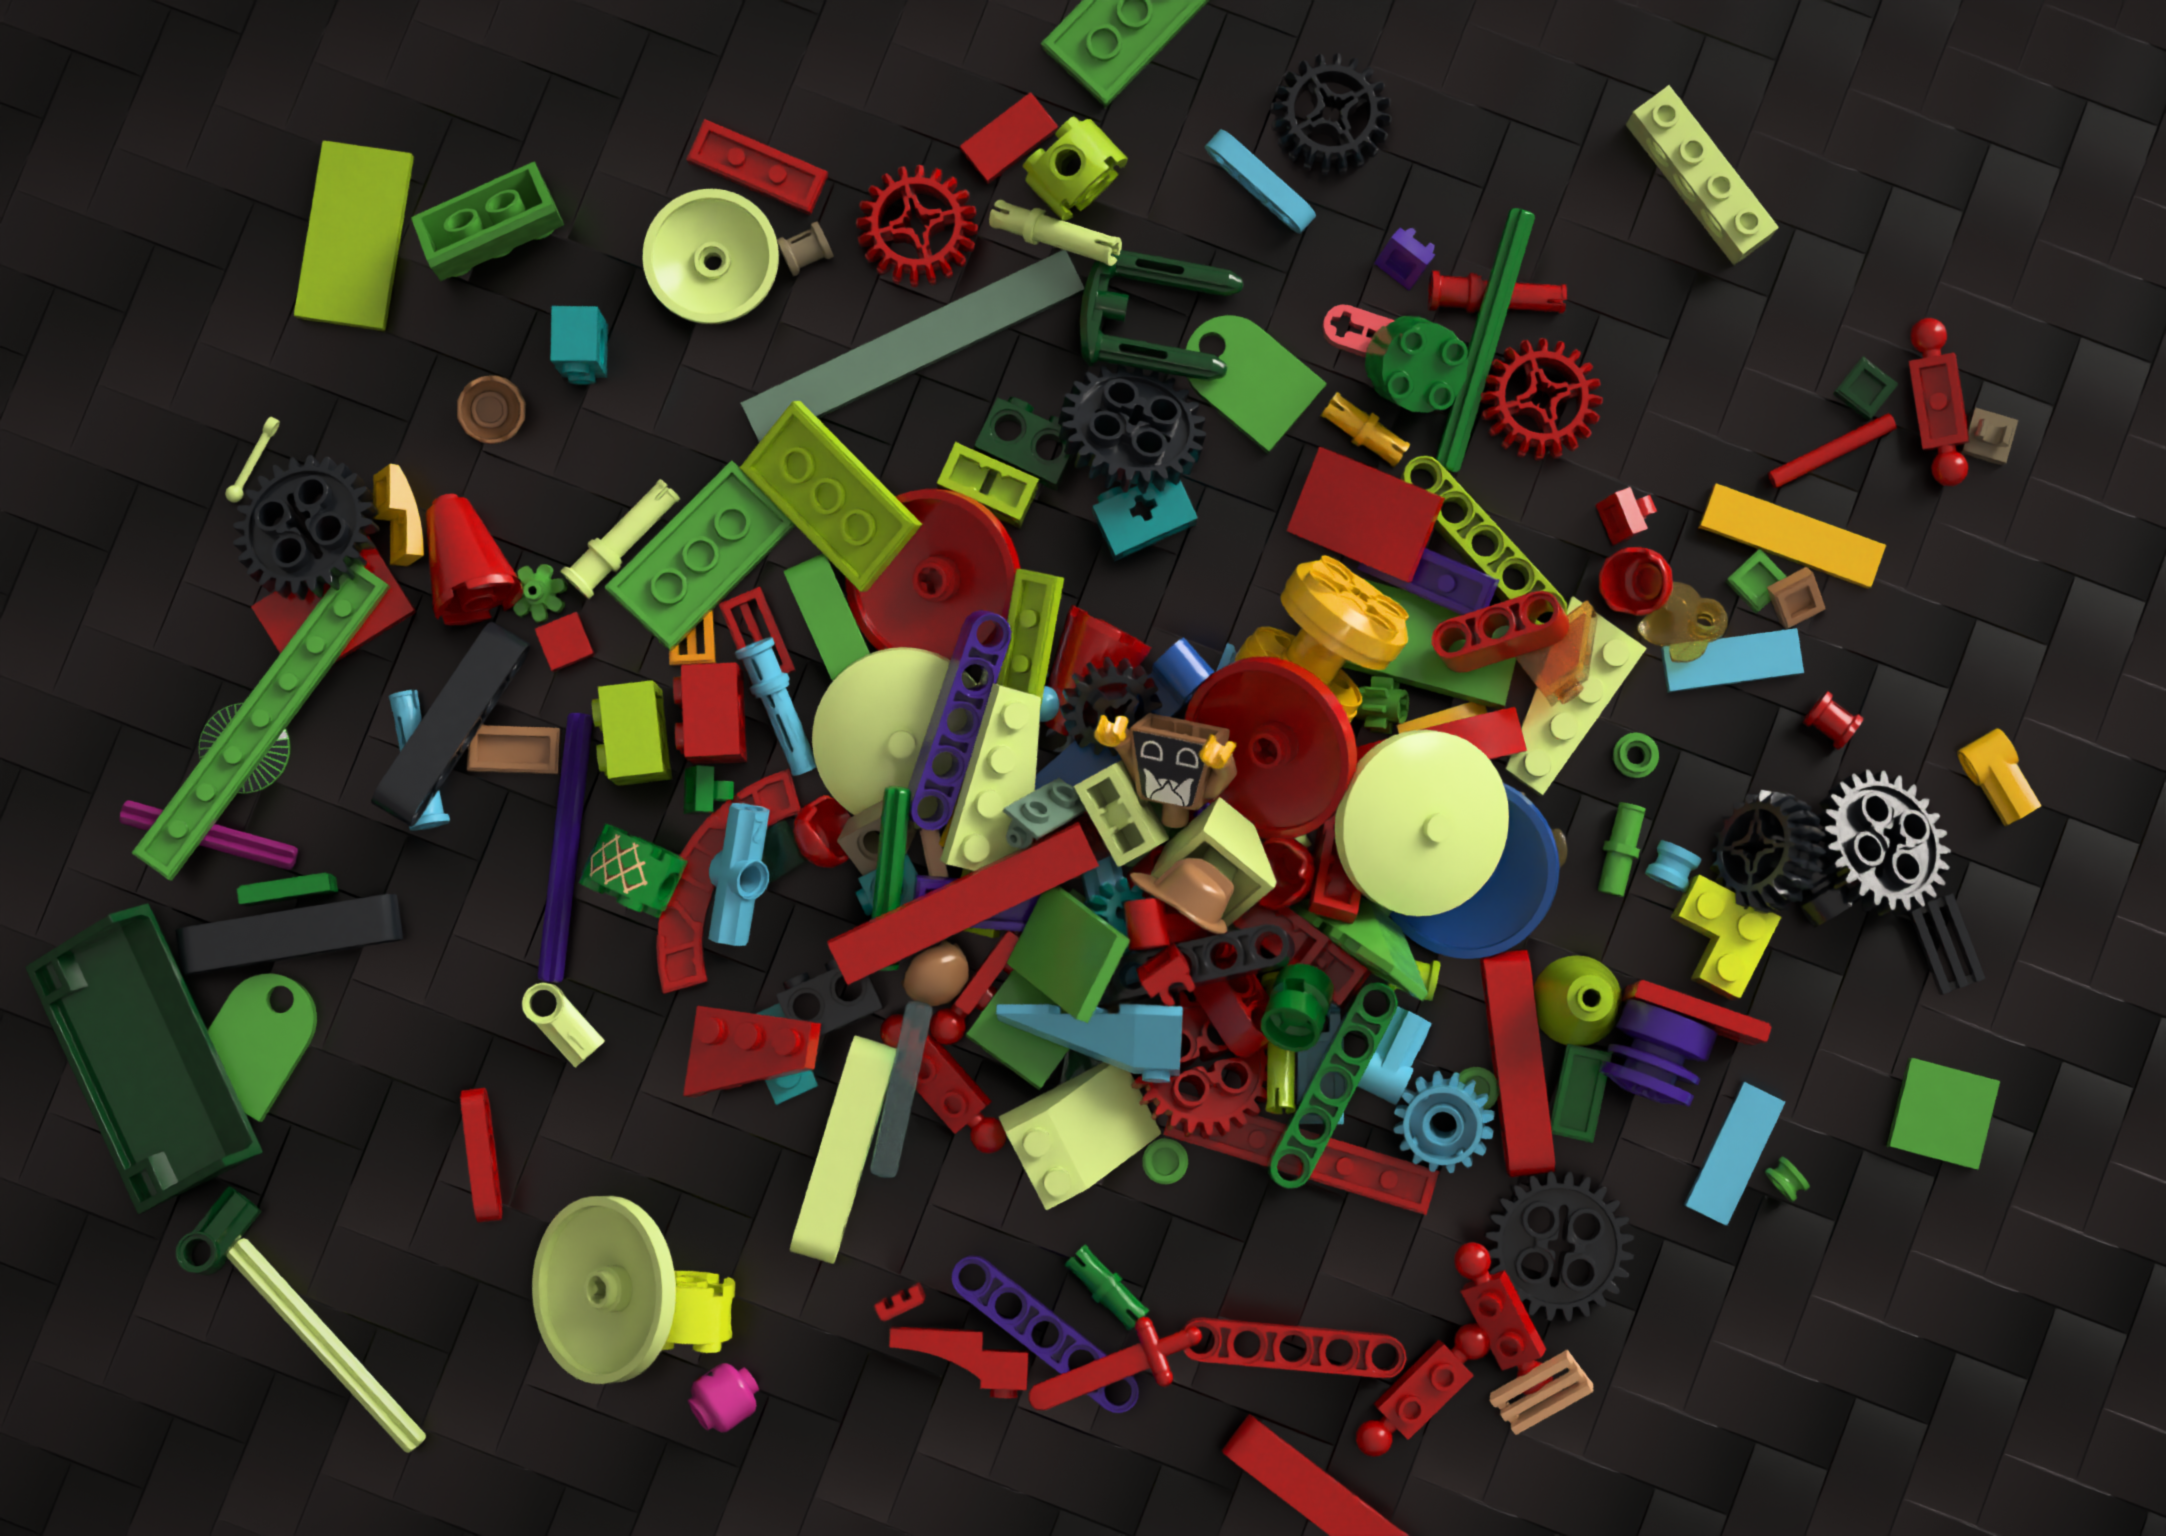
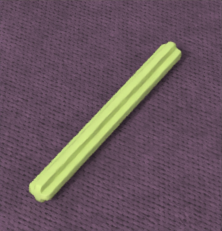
M247 1239L238 1240L226 1257L395 1442L407 1453L415 1450L426 1438L425 1433Z

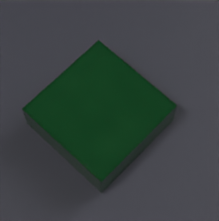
M1861 357L1833 394L1869 421L1898 383L1865 357Z

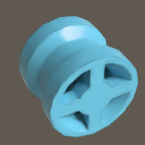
M1661 840L1657 847L1659 855L1655 863L1649 864L1645 874L1669 888L1686 893L1690 885L1688 876L1692 870L1698 868L1702 859L1678 845Z

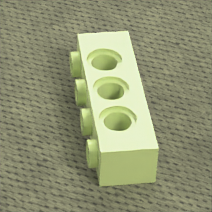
M1670 85L1633 111L1626 126L1733 265H1736L1773 236L1779 228Z

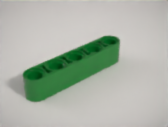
M1379 982L1367 984L1359 988L1353 996L1296 1106V1111L1292 1113L1269 1157L1267 1164L1268 1174L1277 1185L1286 1188H1298L1310 1178L1395 1015L1398 1006L1397 997L1394 991L1386 984ZM1370 991L1380 992L1386 999V1010L1379 1017L1370 1016L1363 1008L1364 996ZM1350 1031L1358 1032L1365 1040V1050L1357 1058L1349 1057L1342 1049V1039ZM1328 1072L1339 1074L1344 1081V1090L1335 1099L1327 1098L1320 1089L1321 1079ZM1307 1113L1317 1114L1323 1122L1322 1133L1319 1137L1312 1140L1303 1137L1299 1131L1300 1119ZM1286 1154L1296 1155L1302 1164L1301 1173L1294 1180H1284L1280 1177L1277 1170L1278 1161Z

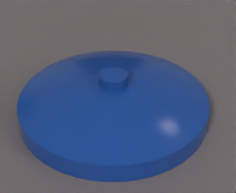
M1503 783L1509 810L1507 839L1500 861L1483 887L1463 904L1440 914L1410 916L1394 911L1390 914L1393 921L1402 928V931L1408 937L1432 952L1462 959L1483 958L1504 952L1520 943L1536 929L1549 911L1554 900L1559 880V856L1553 833L1539 809L1522 793Z

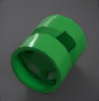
M1300 963L1288 965L1279 971L1261 1020V1030L1273 1045L1293 1052L1307 1051L1316 1045L1334 995V986L1330 978L1322 970Z

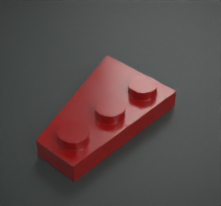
M697 1006L683 1096L694 1098L707 1095V1092L728 1090L754 1081L771 1080L814 1070L821 1023Z

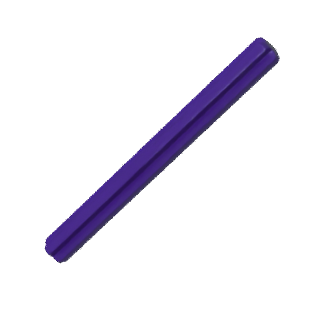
M570 713L567 717L538 967V979L543 982L559 983L564 978L593 726L592 716L584 713Z

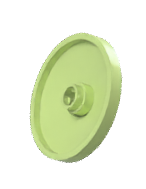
M898 647L879 650L847 666L832 681L824 693L814 718L812 730L813 755L819 775L826 788L839 804L853 815L882 801L884 790L889 786L908 788L950 663L948 658L918 648ZM964 670L962 673L963 685L966 688L976 686L977 683ZM957 708L950 712L947 717V726L950 731L955 732L964 727L967 721L965 710ZM942 752L935 756L932 763L935 775H942L949 771L952 766V757L949 752ZM935 796L924 797L919 802L917 812L920 818H929L936 812L938 803ZM914 823V828H915V829H920V828H921L920 826H918V825H916V824Z
M1413 730L1394 735L1373 747L1357 763L1356 772L1336 809L1335 840L1341 864L1353 885L1366 898L1383 908L1410 916H1430L1449 911L1463 904L1476 894L1488 881L1500 861L1509 826L1506 792L1502 780L1491 761L1482 751L1468 741L1454 735L1433 730Z
M593 1196L574 1201L560 1211L552 1220L538 1247L532 1280L535 1317L545 1345L564 1370L579 1380L593 1384L617 1383L632 1379L653 1363L662 1350L670 1332L676 1299L675 1275L670 1252L662 1233L652 1218L638 1205L627 1199L616 1196Z

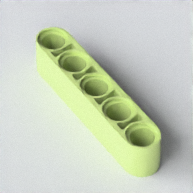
M857 1035L854 1036L790 1246L791 1252L827 1263H835L899 1051L897 1048Z

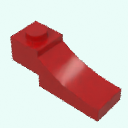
M1335 814L1331 819L1319 826L1312 856L1315 858L1316 871L1308 911L1353 924L1358 914L1361 892L1353 885L1341 864L1335 840Z
M1255 903L1232 923L1239 930L1263 924H1273L1285 930L1292 937L1295 944L1293 958L1286 966L1300 963L1322 970L1330 978L1334 986V995L1331 1002L1341 1010L1344 1009L1370 975L1366 967L1331 942L1330 938L1288 907L1276 911L1262 908ZM1269 935L1262 940L1260 946L1274 957H1277L1282 951L1283 942L1279 935Z
M896 1326L890 1328L889 1348L920 1351L951 1361L980 1378V1389H990V1397L1017 1398L1018 1390H1027L1029 1350L983 1348L984 1330Z

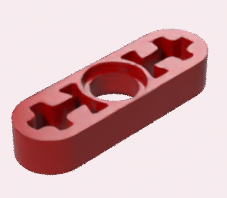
M485 1087L462 1090L461 1111L475 1217L478 1223L502 1220V1198L488 1093Z

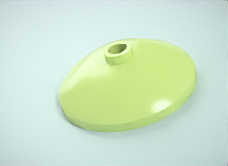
M720 189L696 190L672 200L652 221L643 245L644 272L655 296L667 309L677 316L702 324L730 322L755 309L770 291L775 281L779 264L776 236L763 212L743 196ZM712 256H717L722 260L721 266L716 270H709L705 266L707 259Z

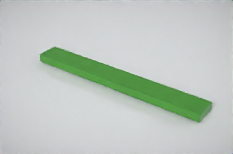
M354 563L350 568L355 578L351 580L342 574L338 577L340 589L336 591L332 587L329 588L133 850V855L168 880L172 881L391 588L363 566Z

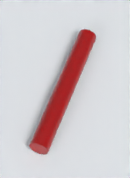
M1887 413L1768 472L1769 479L1772 485L1778 488L1897 429L1896 423L1891 414Z

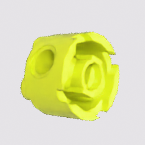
M674 1271L676 1284L675 1310L670 1332L662 1350L673 1349L674 1343L693 1344V1350L697 1352L713 1353L721 1351V1342L732 1338L731 1306L732 1299L735 1296L734 1279L727 1277L724 1279V1284H719V1274L698 1271Z

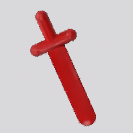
M1140 1317L1135 1323V1330L1137 1331L1140 1343L1034 1385L1029 1391V1403L1036 1410H1047L1151 1368L1156 1383L1159 1386L1166 1387L1173 1381V1374L1170 1371L1171 1369L1166 1357L1198 1344L1202 1339V1333L1197 1327H1189L1186 1330L1184 1329L1159 1339L1151 1319Z

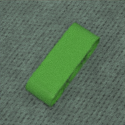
M822 553L783 572L833 681L847 666L870 654L832 567L827 557Z

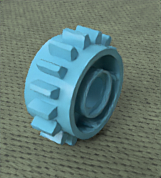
M1435 1071L1433 1081L1429 1083L1420 1076L1415 1082L1417 1091L1414 1092L1406 1088L1402 1094L1403 1099L1409 1105H1397L1394 1114L1404 1118L1403 1121L1394 1126V1133L1404 1134L1405 1136L1400 1145L1401 1150L1411 1148L1415 1153L1412 1162L1418 1164L1422 1159L1429 1162V1170L1431 1172H1435L1438 1165H1446L1448 1172L1454 1173L1455 1165L1460 1161L1466 1167L1472 1166L1473 1159L1471 1154L1475 1152L1483 1156L1487 1149L1480 1139H1492L1494 1133L1492 1128L1484 1125L1494 1120L1495 1116L1494 1111L1484 1110L1483 1107L1488 1101L1489 1096L1487 1093L1477 1095L1474 1092L1476 1081L1473 1079L1466 1085L1459 1082L1458 1072H1454L1450 1079H1443L1440 1071ZM1438 1112H1447L1455 1118L1457 1127L1449 1132L1440 1131L1433 1125L1432 1116Z

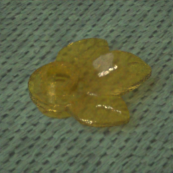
M1673 582V590L1667 604L1659 611H1654L1646 616L1639 623L1637 630L1650 643L1659 646H1670L1669 654L1672 662L1687 663L1704 655L1708 642L1716 641L1723 636L1728 625V617L1723 606L1716 600L1710 598L1701 599L1690 585ZM1701 618L1706 619L1711 623V626L1701 625L1697 620Z

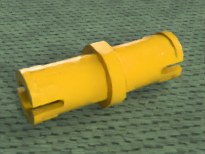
M1338 392L1332 397L1328 406L1325 407L1320 415L1352 436L1351 442L1359 447L1363 444L1387 461L1393 468L1403 457L1402 454L1410 446V443L1403 441L1379 423L1378 416L1373 413L1368 415L1343 398Z

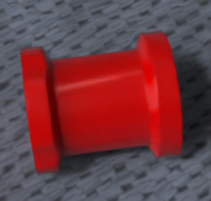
M1826 691L1813 705L1802 723L1807 727L1811 725L1816 727L1834 741V748L1840 750L1853 736L1864 718L1859 714L1851 715L1832 700L1833 694Z

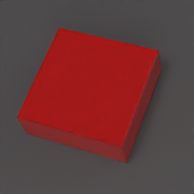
M577 612L535 629L552 672L595 655Z

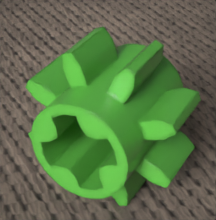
M1372 676L1371 687L1361 686L1359 688L1362 695V703L1357 709L1356 718L1365 721L1364 727L1370 728L1371 732L1392 734L1393 723L1403 724L1407 719L1409 711L1408 693L1406 690L1399 689V682H1394L1393 678Z

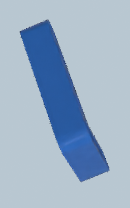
M1185 638L1180 639L1153 664L1152 672L1148 675V678H1152L1158 688L1155 694L1158 695L1162 702L1161 708L1153 710L1157 715L1173 718L1190 703L1200 685L1215 673ZM1138 704L1134 707L1135 713L1138 708ZM1075 740L1036 775L1035 790L1058 777L1074 787L1105 768L1122 761L1119 754L1112 756L1108 747H1104L1099 755H1094L1089 744L1084 748H1080Z

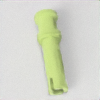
M661 479L601 540L599 538L592 539L587 544L589 549L570 568L565 566L560 571L587 599L594 595L593 589L610 571L617 572L621 568L620 564L622 561L620 558L675 502L680 500L679 496L671 488L668 489V485Z

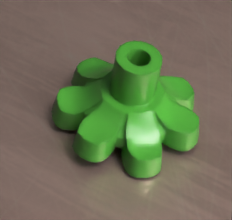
M540 565L536 573L529 566H524L517 571L523 588L522 597L513 608L514 613L518 617H525L529 612H532L533 620L538 624H542L548 620V609L554 613H560L564 609L565 603L561 598L557 597V594L567 590V583L563 578L551 579L553 568L550 565ZM536 588L537 592L533 595L532 591Z

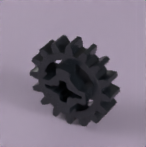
M1105 657L1103 668L1096 669L1095 665L1089 662L1086 664L1088 675L1085 677L1076 673L1072 675L1076 688L1063 689L1062 693L1068 703L1060 706V711L1066 720L1064 725L1069 735H1075L1074 738L1080 748H1084L1089 744L1094 755H1099L1104 747H1108L1112 756H1117L1118 752L1114 747L1105 746L1094 737L1101 715L1106 716L1107 720L1113 724L1118 716H1125L1128 719L1127 728L1130 730V727L1148 713L1155 714L1153 710L1161 708L1162 702L1158 695L1155 694L1158 691L1152 678H1148L1145 669L1141 665L1133 669L1129 660L1123 658L1118 667H1115L1110 657ZM1087 700L1088 707L1083 711L1085 702ZM1138 704V708L1135 713L1134 707Z

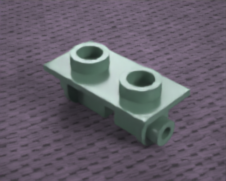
M1058 777L1005 807L1003 812L1012 819L1006 834L1008 844L1015 848L1024 849L1031 845L1034 838L1039 839L1061 825L1070 823L1072 819L1086 812L1087 810L1075 788Z

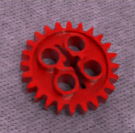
M1183 991L1176 996V1006L1182 1007L1183 1017L1181 1044L1184 1048V1057L1181 1058L1180 1068L1189 1067L1198 1057H1200L1201 1061L1206 1062L1231 1052L1226 1045L1219 1046L1209 1040L1207 1028L1214 1027L1195 995L1193 1001L1190 1002L1187 995ZM1162 1001L1159 1006H1168V1005H1166V1004ZM1268 1043L1250 1057L1222 1059L1216 1061L1207 1071L1203 1066H1198L1181 1073L1180 1076L1170 1077V1082L1167 1083L1142 1081L1141 1074V1076L1134 1080L1131 1087L1146 1089L1147 1093L1139 1103L1140 1105H1146L1153 1102L1157 1106L1151 1116L1153 1120L1159 1118L1164 1113L1169 1116L1167 1130L1170 1131L1180 1122L1184 1124V1137H1189L1196 1127H1200L1203 1139H1208L1212 1134L1213 1126H1216L1218 1132L1223 1137L1230 1132V1121L1237 1128H1243L1247 1124L1244 1113L1255 1117L1261 1111L1255 1101L1264 1103L1267 1101V1090L1262 1086H1267V1072L1265 1071L1267 1069V1055H1265V1051L1268 1050ZM1229 1069L1236 1072L1241 1079V1087L1239 1089H1232L1226 1086L1222 1080V1070ZM1188 1082L1193 1084L1198 1091V1100L1190 1102L1181 1097L1178 1089L1179 1083Z

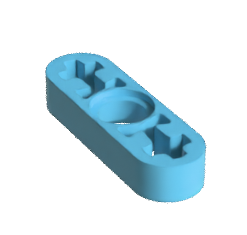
M1220 129L1205 145L1208 154L1225 171L1295 232L1301 233L1316 217L1314 210L1304 199L1225 130Z

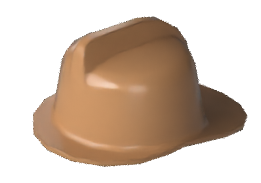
M1187 858L1177 861L1160 878L1143 873H1132L1130 875L1132 882L1139 888L1174 906L1182 914L1206 930L1216 934H1224L1228 930L1226 923L1221 917L1234 891V885L1230 879L1212 864L1203 859Z

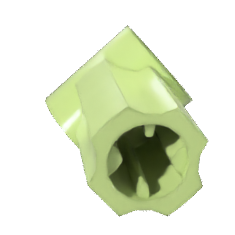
M550 983L535 984L524 994L522 1006L527 1018L540 1028L575 1068L605 1042L556 985ZM541 990L550 991L554 994L557 1001L555 1011L548 1017L539 1016L532 1008L533 997Z

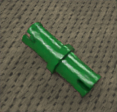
M1085 1244L1075 1253L1085 1263V1266L1075 1256L1071 1257L1065 1266L1088 1287L1093 1294L1091 1297L1097 1303L1101 1302L1122 1322L1126 1329L1130 1331L1135 1326L1137 1320L1129 1310L1138 1319L1145 1317L1150 1310L1147 1307L1145 1308L1121 1283L1123 1278L1117 1272L1112 1274Z

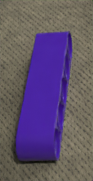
M979 610L973 612L965 619L908 785V789L911 791L909 819L925 830L942 828L947 824L952 815L971 759L993 683L996 684L1010 643V625L1005 618L990 611ZM992 620L996 627V635L990 643L982 645L977 639V629L984 621ZM977 664L981 669V680L976 686L966 688L962 682V673L969 665ZM963 708L967 715L966 724L958 731H950L947 726V717L954 709ZM942 752H949L952 757L951 768L945 774L935 775L932 769L935 756ZM935 796L938 803L936 812L929 818H920L917 812L919 802L924 797Z
M969 1255L963 1257L955 1265L951 1279L954 1289L1060 1374L1071 1370L1068 1365V1359L1076 1350L1089 1351L1095 1360L1108 1356L986 1259L976 1255ZM977 1264L983 1268L986 1274L984 1285L975 1290L963 1286L959 1276L961 1269L965 1265ZM1006 1292L1018 1295L1022 1302L1020 1313L1012 1318L1001 1316L995 1306L997 1298ZM1050 1321L1057 1327L1059 1336L1052 1345L1041 1346L1033 1340L1032 1329L1038 1322ZM1131 1375L1124 1378L1131 1386V1394L1124 1402L1114 1403L1108 1400L1104 1393L1106 1386L1089 1392L1087 1395L1105 1409L1113 1413H1123L1135 1405L1138 1399L1139 1388L1136 1379Z

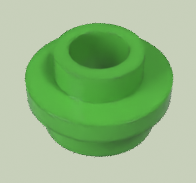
M1630 733L1623 736L1616 743L1613 750V761L1620 773L1630 778H1642L1650 774L1657 766L1659 760V751L1656 743L1649 736L1642 733ZM1630 748H1638L1643 753V760L1640 764H1633L1628 760L1627 753Z

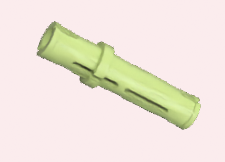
M998 200L995 202L994 207L1000 209L1001 212L993 209L990 212L989 223L992 228L1002 229L1023 236L1025 242L1033 245L1042 242L1103 262L1109 266H1113L1117 261L1115 257L1111 256V253L1119 256L1121 252L1122 242L1119 237H1112L1050 217L1045 210L1040 208L1028 210L1006 203L1004 200Z

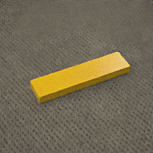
M1717 483L1712 488L1699 525L1701 529L1756 549H1761L1767 553L1866 589L1872 587L1886 547L1885 544Z

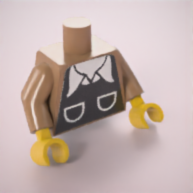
M1148 713L1130 727V730L1127 728L1128 719L1125 716H1118L1113 724L1107 720L1106 716L1101 715L1094 733V737L1099 743L1114 747L1118 752L1132 780L1136 782L1137 795L1143 800L1162 803L1161 823L1167 827L1181 828L1189 824V810H1199L1209 800L1218 798L1237 775V767L1232 754L1236 745L1228 741L1230 729Z

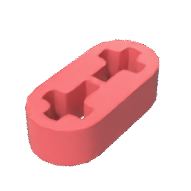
M1342 304L1334 306L1328 311L1323 321L1322 332L1330 345L1366 358V349L1372 339L1366 337V334L1374 335L1382 326L1386 327L1391 322H1394V320ZM1342 316H1347L1350 318L1349 326L1361 330L1362 334L1347 331L1344 338L1335 335L1337 328L1330 325L1331 321L1339 322Z

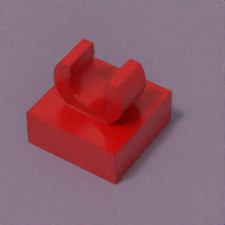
M1631 487L1615 492L1595 504L1613 546L1625 542L1648 529L1644 519H1646V516L1657 512L1650 495L1636 500Z
M1172 943L1171 946H1168L1136 969L1142 986L1151 998L1159 993L1162 1001L1168 1006L1175 1004L1171 993L1168 992V988L1172 983H1183L1189 992L1195 990L1193 980L1188 973L1190 969L1187 961L1175 943Z

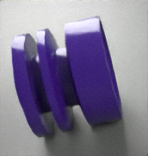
M1626 999L1616 1027L1624 1034L1633 1038L1631 1047L1621 1044H1609L1607 1051L1624 1059V1065L1621 1066L1602 1061L1599 1072L1613 1080L1620 1088L1660 1104H1679L1690 1107L1694 1096L1675 1087L1677 1080L1692 1085L1699 1084L1700 1078L1684 1068L1683 1064L1685 1059L1707 1062L1717 1033L1704 1025L1670 1011L1637 1000Z

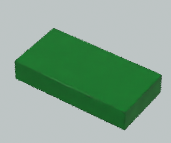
M325 872L242 885L237 888L239 904L249 907L338 893L336 877Z
M1572 1044L1565 1045L1550 1114L1552 1134L1593 1143L1607 1076L1601 1074L1599 1069L1602 1061H1611L1612 1053Z

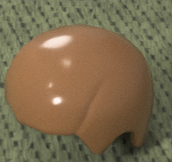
M488 375L472 380L464 387L457 400V419L467 435L482 443L496 444L511 439L517 434L525 421L526 402L520 389L510 380L500 376Z
M943 940L939 946L928 948L913 958L905 972V978L901 981V985L907 995L919 1004L926 1006L947 1004L961 994L968 982L969 964L958 944L952 945L948 941Z

